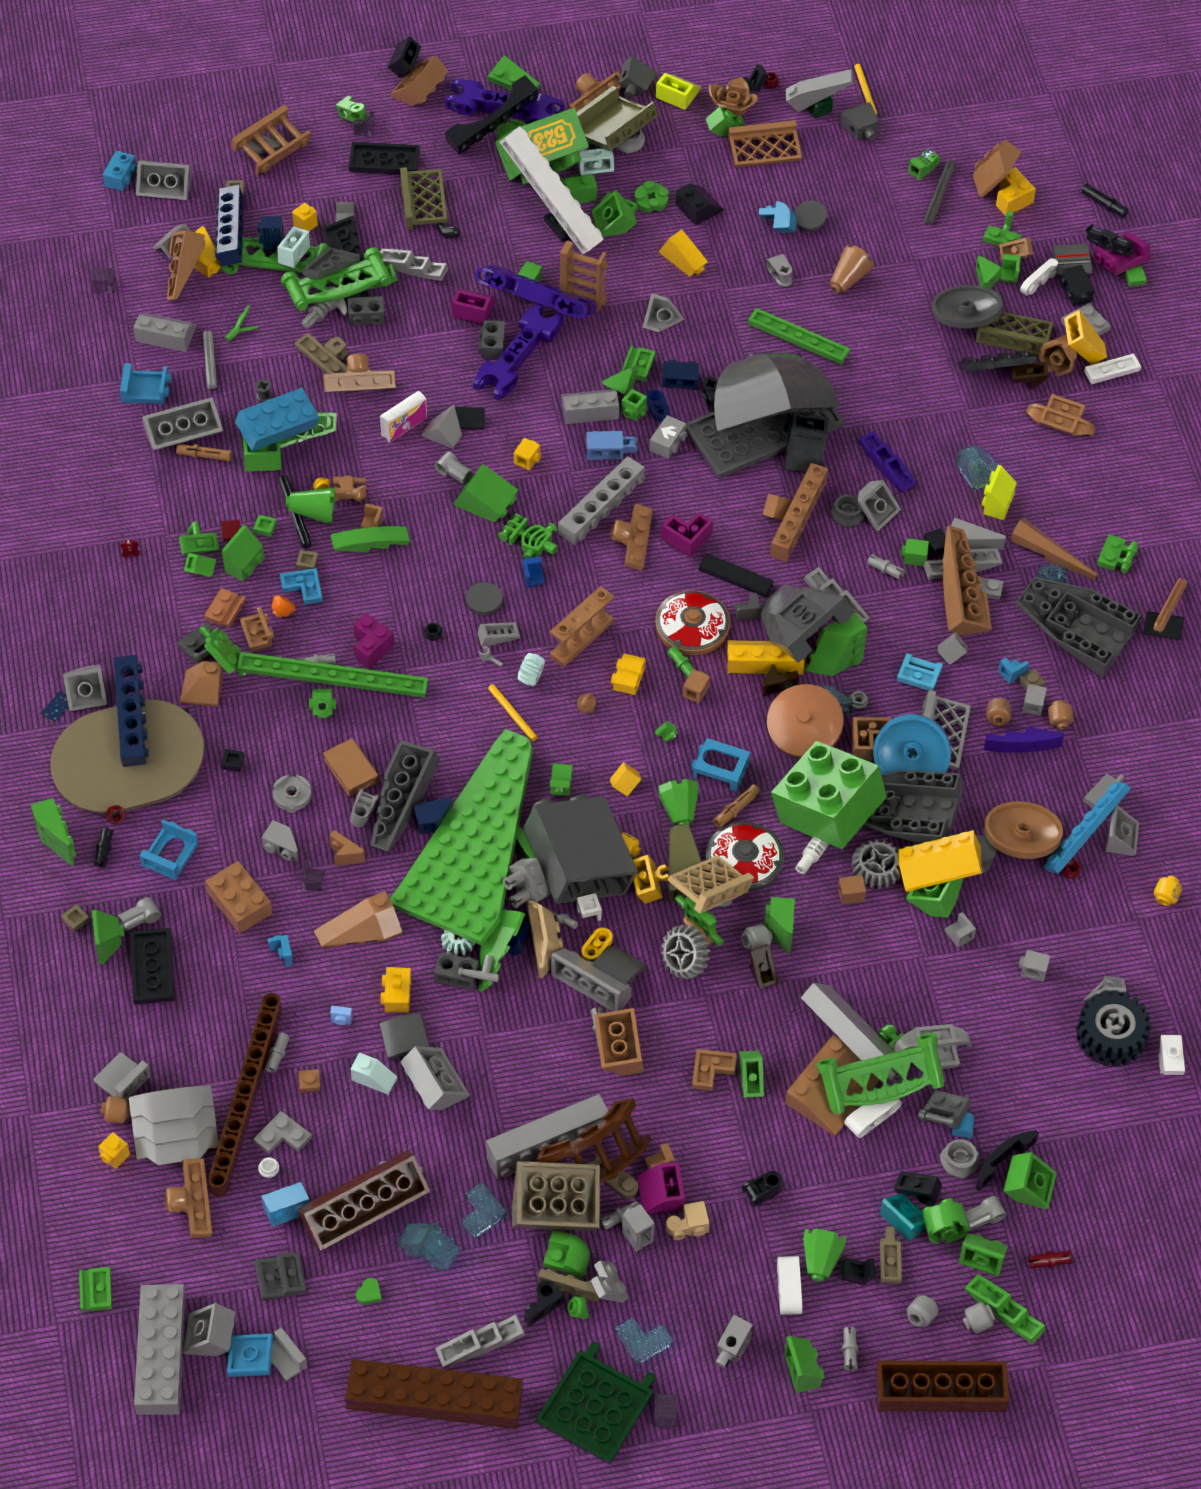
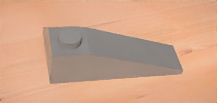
M850 69L800 81L786 89V102L797 112H800L853 84V71Z

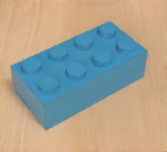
M300 388L239 411L235 423L251 451H255L315 428L319 415L304 389Z

